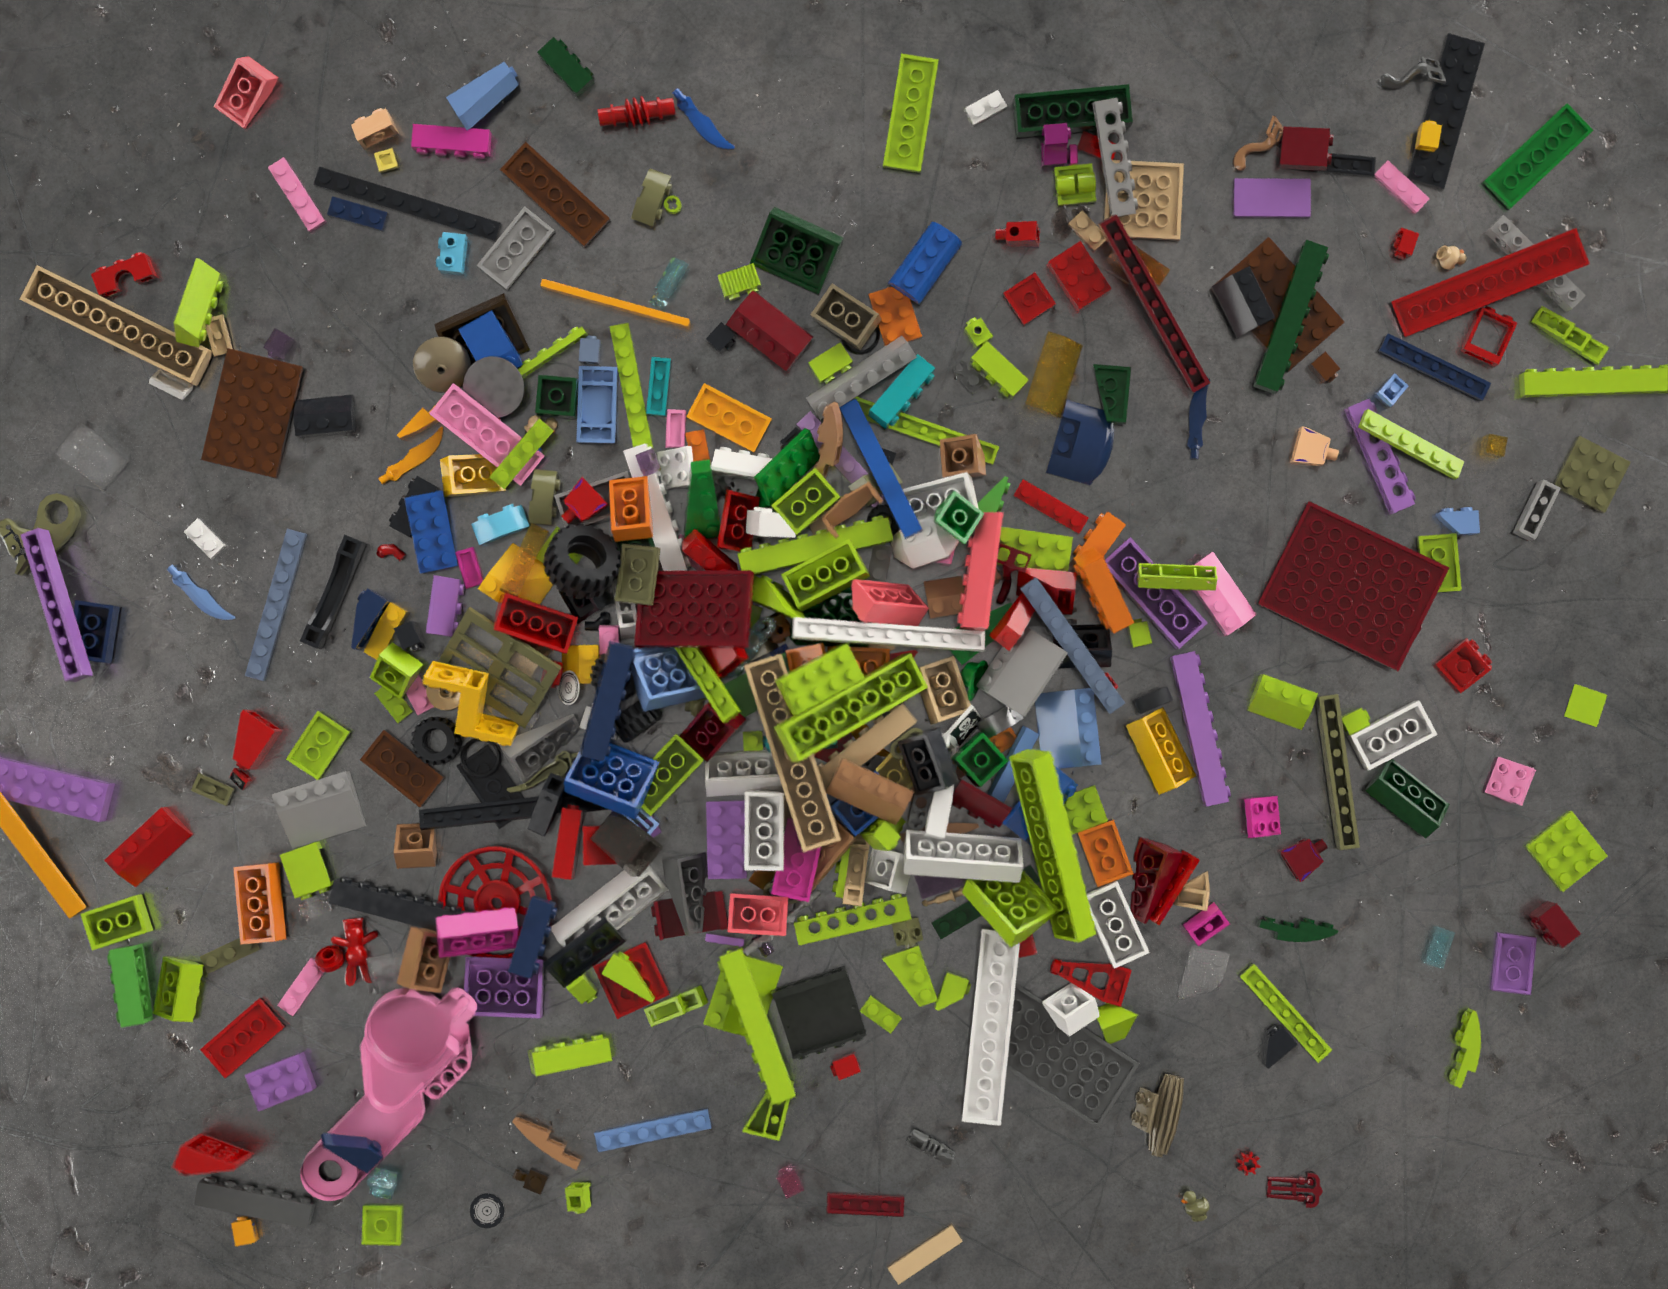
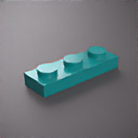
M652 357L647 415L666 416L671 367L670 358Z

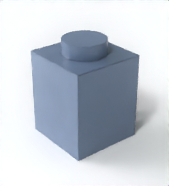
M596 336L580 338V364L600 365L601 341Z

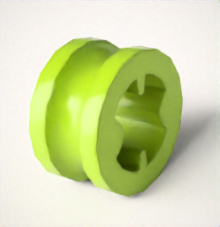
M668 196L664 201L665 210L670 214L678 213L681 209L680 199L676 196ZM676 201L677 208L674 209L672 207V209H669L668 202Z

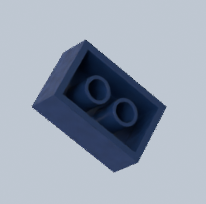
M75 600L74 615L88 660L111 663L120 607Z

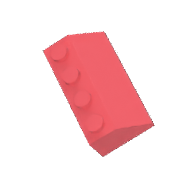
M853 579L852 581L853 610L862 622L918 626L929 609L908 584Z

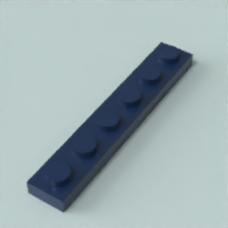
M1389 333L1386 334L1378 351L1480 401L1484 400L1491 385L1490 382Z

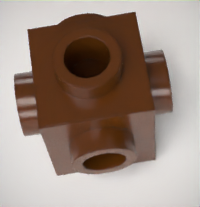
M776 612L760 619L763 627L761 631L766 640L778 644L784 642L786 637L791 635L789 631L791 629L790 624L783 614Z

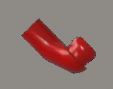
M395 544L380 545L376 552L380 558H384L386 555H393L400 562L406 556Z

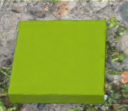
M363 1205L361 1245L400 1246L402 1205Z

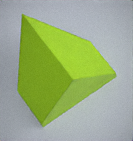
M1109 1003L1099 1006L1100 1017L1097 1018L1105 1041L1112 1044L1126 1038L1138 1015Z

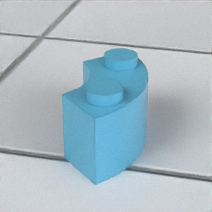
M513 504L503 507V511L490 516L488 514L478 516V521L471 524L479 545L494 542L530 527L523 506L514 507Z

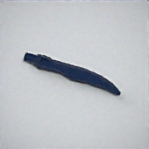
M1208 385L1197 390L1190 403L1189 439L1187 446L1191 450V459H1199V450L1203 446L1202 427L1207 418L1206 395Z

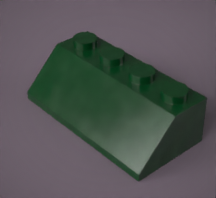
M1393 759L1384 762L1365 790L1371 797L1379 801L1385 808L1393 812L1425 839L1440 827L1450 805Z

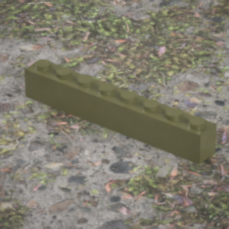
M1339 695L1319 696L1316 698V708L1336 849L1360 848Z

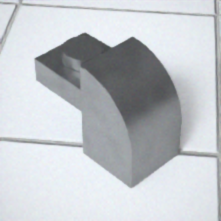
M1005 706L976 724L981 732L988 738H991L1022 720L1023 716Z

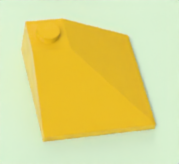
M512 543L487 574L478 589L498 603L501 595L507 593L541 604L553 585L549 581L550 576H547L544 571L543 563Z

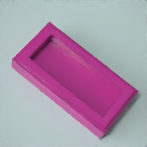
M474 547L455 552L465 588L469 589L479 586L484 579Z

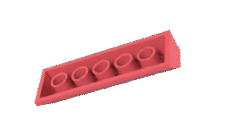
M983 512V517L974 529L972 536L968 539L967 547H970V553L965 558V566H968L967 574L963 575L962 580L965 590L960 596L962 612H959L957 617V623L960 624L959 629L984 631L988 628L1003 517L1001 512Z

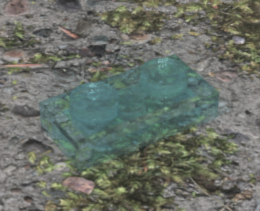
M1435 926L1423 962L1443 969L1455 932Z

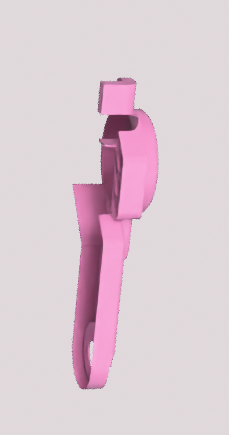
M400 988L382 996L372 1007L366 1021L364 1038L360 1046L365 1095L327 1132L330 1134L366 1137L380 1144L383 1158L368 1174L422 1120L425 1113L424 1093L431 1099H440L469 1070L472 1061V1050L467 1022L476 1013L477 1003L463 989L453 988L439 1000L427 991ZM464 1059L467 1063H460L458 1060ZM451 1072L454 1076L450 1077L447 1076L445 1073ZM437 1085L441 1089L436 1090L432 1086ZM322 1140L308 1152L300 1171L301 1182L307 1192L315 1198L324 1201H335L347 1196L368 1175L325 1149ZM334 1161L338 1163L342 1170L340 1178L331 1182L322 1179L319 1175V1166L323 1162Z

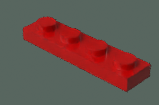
M1024 479L1013 497L1078 535L1089 517Z
M1182 850L1177 871L1149 918L1151 921L1160 926L1200 860Z

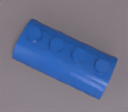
M931 222L888 284L919 305L959 250L962 241L939 223Z

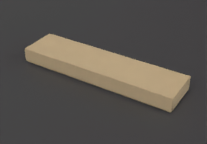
M951 1224L887 1268L899 1285L963 1241Z

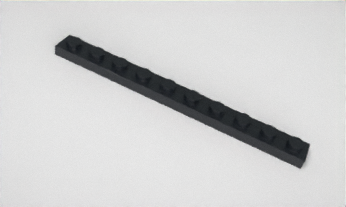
M320 166L313 184L316 187L494 242L497 240L502 225L500 222Z
M568 793L556 815H561L562 808H567L568 804L579 806V810H583V812L610 809ZM539 797L419 810L420 829L430 830L529 819L532 817Z

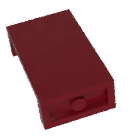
M723 890L706 892V896H703L702 904L705 908L703 932L728 929V917ZM672 898L654 901V906H651L652 917H656L657 925H654L655 935L659 936L660 940L685 935Z

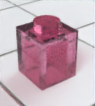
M786 1166L779 1170L777 1180L786 1198L804 1191V1185L794 1166L791 1168Z

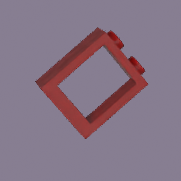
M1486 306L1477 311L1459 352L1495 367L1499 365L1517 322L1513 321L1511 316L1499 315L1495 313V309ZM1482 317L1506 328L1495 354L1471 344Z

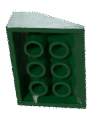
M774 207L769 212L749 264L754 263V266L816 294H820L844 238Z
M852 586L802 612L804 617L809 619L862 622L853 610ZM791 619V635L789 638L795 645L809 646L823 643L824 646H838L840 644H848L849 647L869 648V644L794 639L793 619Z

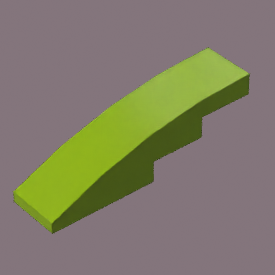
M1541 306L1531 321L1542 331L1597 365L1600 364L1609 350L1608 346L1592 338V335L1577 328L1575 323L1544 306Z

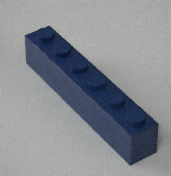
M609 640L580 749V754L583 757L604 761L605 756L608 757L610 754L611 745H609L610 738H614L616 731L614 722L615 719H619L621 708L618 707L620 700L623 701L625 698L626 690L624 685L625 682H629L631 675L629 666L630 663H634L636 652H633L634 648L630 645Z

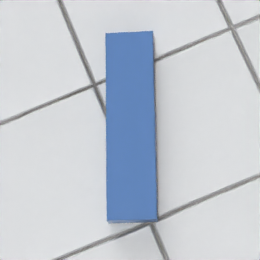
M1022 726L1006 757L1008 762L999 770L987 794L1002 802L1005 801L1015 782L1009 757L1026 749L1032 750L1039 736L1038 733Z

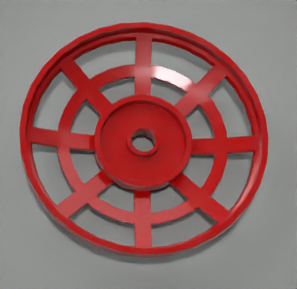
M488 846L466 853L449 868L441 883L438 901L443 902V906H446V894L449 892L458 895V906L462 908V911H465V896L474 899V909L478 912L515 908L516 916L518 913L526 916L528 908L520 905L519 895L529 891L531 899V897L536 896L534 887L542 883L547 900L552 901V897L545 876L530 858L511 848ZM486 852L506 853L504 863L484 865L480 864L476 855ZM513 857H519L528 863L536 871L538 877L529 881L520 870L512 866ZM469 860L474 870L464 879L461 887L450 885V880L456 870ZM493 868L503 869L501 878L490 880L485 870ZM510 872L517 875L524 884L515 888L509 883ZM478 875L483 885L477 891L467 889L471 880ZM494 898L501 900L502 905L500 908L494 907L492 903ZM522 927L518 930V938ZM486 952L468 955L472 957L512 958L514 952L504 955L486 954Z

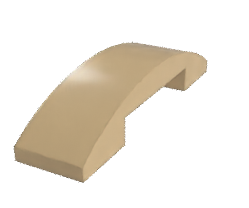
M858 834L855 836L857 839L850 847L842 904L862 907L870 845Z

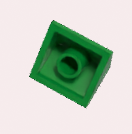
M954 490L935 510L934 522L962 544H966L984 513Z

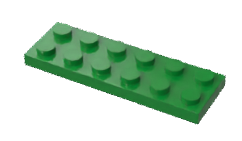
M1566 103L1483 183L1508 209H1511L1594 130Z

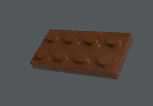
M386 730L381 732L360 759L419 808L422 807L445 778L428 763L418 759L414 752Z

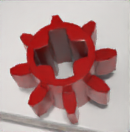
M1251 1151L1248 1152V1155L1241 1152L1242 1157L1236 1159L1240 1163L1237 1169L1239 1171L1244 1169L1245 1176L1248 1175V1172H1252L1255 1175V1169L1261 1168L1256 1162L1260 1158L1258 1156L1252 1157L1253 1153ZM1250 1159L1252 1165L1246 1166L1244 1163Z

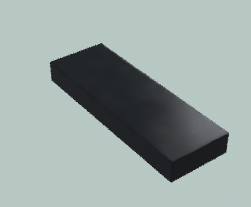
M1331 153L1332 161L1331 165H1327V171L1316 170L1319 173L1374 177L1376 157Z

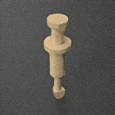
M964 887L956 892L950 889L949 893L937 896L934 900L928 902L924 900L922 904L923 906H928L933 903L940 904L950 900L955 902L956 897L964 895L962 893Z

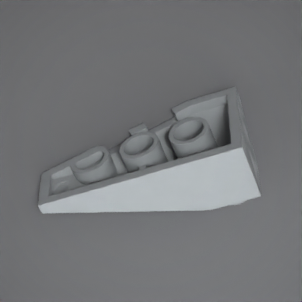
M571 714L517 735L511 746L501 745L500 747L520 780L525 783L537 774L549 759H553L556 756L555 752L561 746H565L581 728H579L575 715Z

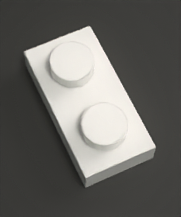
M999 90L969 105L964 110L973 126L1005 110L1007 105Z
M198 518L184 531L210 559H213L226 546Z

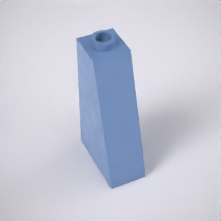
M504 61L446 97L466 130L472 128L519 85L515 79L518 75L512 66L508 67Z

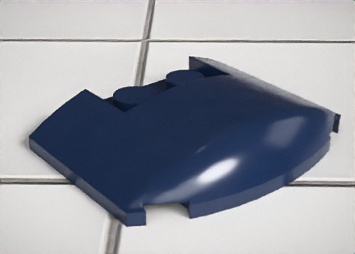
M1066 400L1046 473L1089 486L1093 483L1092 481L1102 473L1107 465L1114 442L1113 423L1106 422L1104 410Z

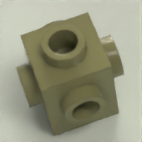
M918 917L892 924L897 946L905 945V948L917 946L916 942L923 940Z

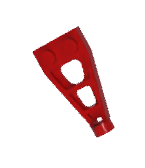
M1055 958L1050 968L1051 974L1059 975L1099 1000L1119 1007L1122 1005L1132 971L1122 966L1114 969L1110 963L1066 962ZM1075 968L1088 970L1084 982L1073 978L1072 974ZM1095 972H1105L1108 974L1109 977L1105 989L1100 990L1091 984V978Z

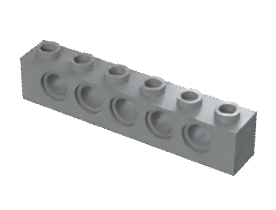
M1118 98L1093 102L1110 216L1117 214L1120 217L1136 214L1138 202L1137 198H1133L1132 192L1135 190L1134 179H1130L1129 171H1132V164L1130 159L1127 160L1126 152H1129L1128 141H1124L1123 135L1126 132L1125 122L1121 121L1120 114L1123 113L1122 103L1118 102ZM1107 114L1114 116L1115 121L1112 125L1107 124L1105 121ZM1113 133L1118 137L1116 144L1109 142V134ZM1113 153H1118L1121 156L1119 163L1112 161L1111 156ZM1116 172H1121L1124 175V180L1121 183L1117 182L1114 178ZM1120 191H1124L1127 194V199L1124 202L1119 201L1117 197Z
M1504 215L1497 219L1485 232L1507 255L1534 245ZM1565 274L1538 284L1565 312L1573 309L1586 296Z

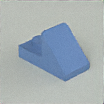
M1394 373L1374 396L1384 406L1390 408L1407 389L1408 385Z

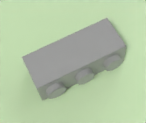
M1544 479L1538 481L1513 533L1528 541L1536 540L1561 488Z

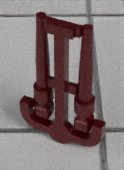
M1307 1173V1179L1305 1177H1267V1198L1297 1200L1298 1202L1306 1201V1208H1314L1318 1205L1319 1196L1323 1193L1320 1187V1179L1315 1173ZM1313 1178L1316 1179V1185L1313 1188L1297 1187V1183L1298 1185H1313ZM1271 1181L1293 1183V1186H1272ZM1271 1190L1292 1191V1195L1271 1194ZM1296 1192L1313 1193L1315 1195V1201L1313 1202V1196L1310 1194L1304 1196V1194L1296 1195Z

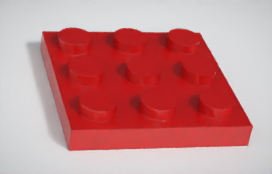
M646 942L623 952L629 956L628 960L633 963L654 995L655 999L653 1002L670 995ZM610 959L593 966L617 1019L651 1004V1002L602 974Z

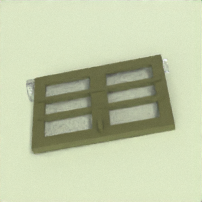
M469 607L442 654L439 653L434 661L489 673L485 703L524 729L532 730L541 717L536 711L562 667L520 639L493 630L494 622Z

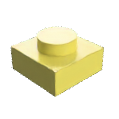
M393 148L374 153L380 173L399 168Z

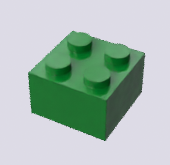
M977 732L951 757V760L976 787H982L1008 762L1007 758L983 732Z

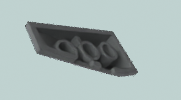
M706 852L662 859L664 878L685 935L689 936L703 932L705 908L702 904L703 896H706V889H704L705 878H708Z

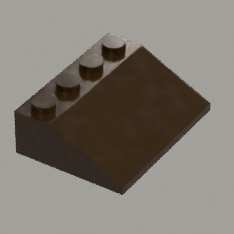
M505 293L435 324L438 337L456 340L467 350L471 365L476 360L459 332V328L491 310L518 354L530 350Z

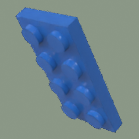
M439 490L405 497L404 501L419 573L458 566L443 491Z

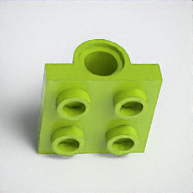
M1092 163L1054 167L1058 206L1096 203V179Z

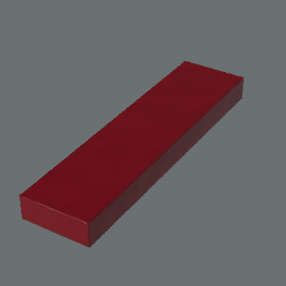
M827 1193L826 1214L904 1217V1196Z

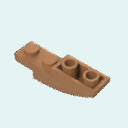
M833 402L825 407L823 411V424L821 423L817 430V434H819L817 441L824 444L819 449L820 459L819 462H816L814 468L824 478L827 477L829 467L839 463L842 451L843 423L837 402Z

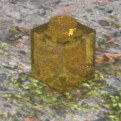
M1493 434L1483 436L1480 455L1497 459L1504 457L1508 437Z

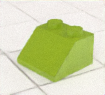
M391 642L379 654L370 679L401 700L419 675L423 663Z

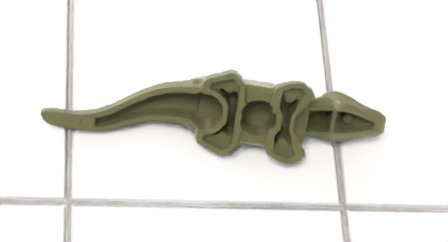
M562 751L556 756L554 762L542 768L526 783L507 788V791L514 793L531 789L546 781L550 772L565 778L579 752L570 754L568 751Z

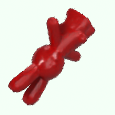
M363 917L344 919L342 923L346 939L332 937L331 943L348 948L345 953V959L348 964L344 979L347 986L354 985L357 966H359L363 980L366 983H372L374 977L367 963L368 952L364 945L377 938L378 932L372 931L364 936Z

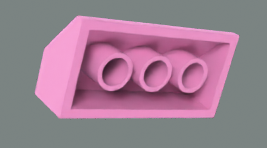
M1214 552L1194 564L1196 566H1216L1218 577L1216 591L1193 590V592L1224 636L1230 635L1256 615Z

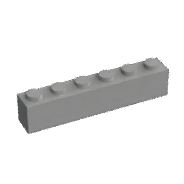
M900 336L806 397V400L821 420L824 418L823 411L826 406L837 402L839 407H841L915 359L916 355L906 339Z

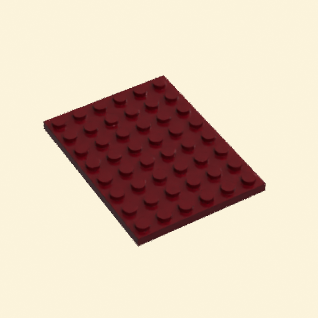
M1308 501L1258 605L1398 672L1449 567Z

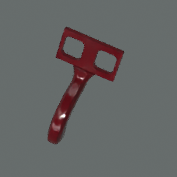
M999 543L998 552L1002 547L1010 550L1007 561L997 558V563H1000L1003 567V585L997 597V603L1002 605L1006 601L1011 588V573L1014 570L1025 573L1032 555ZM1019 554L1028 557L1024 568L1015 565Z

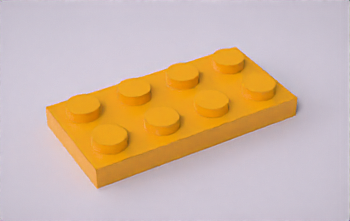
M705 383L686 416L688 419L753 453L756 451L772 418Z

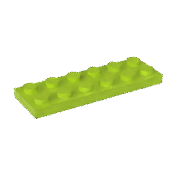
M901 53L883 167L916 173L921 172L939 59Z

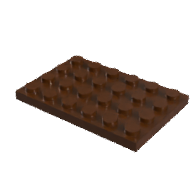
M1270 237L1264 240L1218 281L1220 282L1250 266L1275 316L1271 322L1250 332L1265 350L1295 265ZM1316 291L1313 301H1309L1308 307H1310L1308 317L1303 318L1301 325L1304 326L1301 336L1296 338L1295 343L1298 346L1294 355L1291 354L1290 356L1291 366L1289 371L1345 322L1318 291Z
M227 348L201 460L277 478L303 366Z

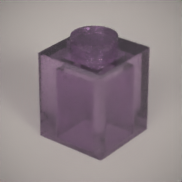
M274 328L263 348L268 351L266 354L277 360L279 357L284 360L295 340Z

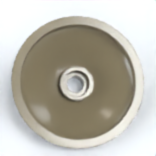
M435 337L426 340L418 347L413 359V369L417 379L428 389L437 392H447L453 383L461 387L466 372L471 366L467 350L456 340L447 337ZM442 367L444 368V371L440 372L438 368Z

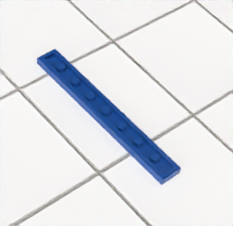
M857 399L839 407L905 539L922 532L923 529Z

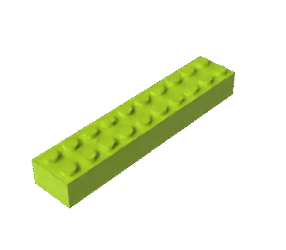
M1026 749L1010 756L1009 759L1042 890L1059 909V912L1050 919L1054 937L1080 943L1096 935L1095 923L1092 919L1086 887L1083 883L1081 867L1078 863L1077 851L1072 839V831L1069 826L1068 815L1065 810L1063 795L1054 766V758L1050 751Z

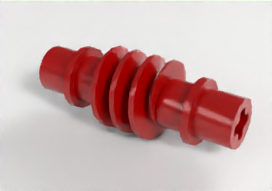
M641 96L638 103L634 97L632 105H630L628 99H625V103L622 106L613 107V104H610L609 108L597 109L600 126L613 125L617 127L616 124L627 123V128H629V121H631L633 127H636L637 120H639L641 126H644V119L650 125L649 119L659 117L660 120H663L665 116L676 115L673 98L660 99L656 97L654 101L645 102L643 96Z

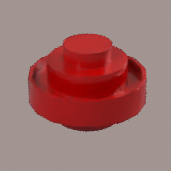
M333 945L322 948L315 957L318 968L323 972H333L339 969L345 960L341 948Z

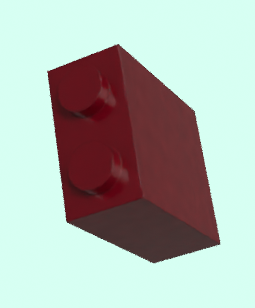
M1283 126L1280 168L1327 171V165H1331L1332 154L1328 153L1329 146H1333L1334 135L1330 134V128Z

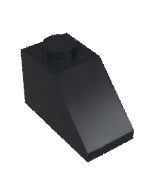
M1280 1024L1272 1026L1265 1036L1263 1065L1267 1069L1298 1045Z

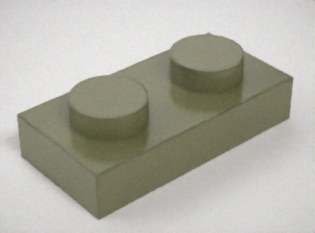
M198 773L191 791L224 806H228L235 790L234 787L202 773Z

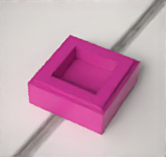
M1070 144L1068 147L1070 151L1069 166L1077 165V145Z

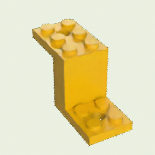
M432 661L423 677L422 684L428 685L431 688L446 689L453 693L460 692L455 734H460L463 737L478 738L485 742H496L502 746H511L520 725L509 719L483 714L489 673Z

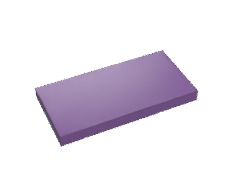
M1234 178L1233 217L1310 218L1311 179Z

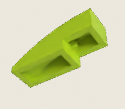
M699 985L644 1009L650 1026L653 1027L702 1007L708 1003L702 986Z

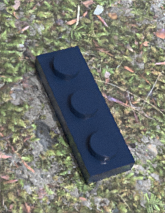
M333 196L327 212L328 216L382 232L388 217V213Z

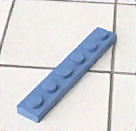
M707 1108L598 1131L594 1135L597 1150L602 1152L711 1129L712 1126Z

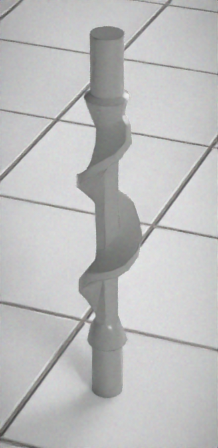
M816 889L811 893L809 902L798 901L794 903L793 910L787 914V923L792 924L795 921V915L804 907L810 906L821 893ZM762 935L754 939L743 950L746 956L750 955L754 950L760 948L764 942L772 941L774 935Z

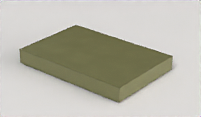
M622 544L621 567L618 572L614 601L653 606L661 548Z

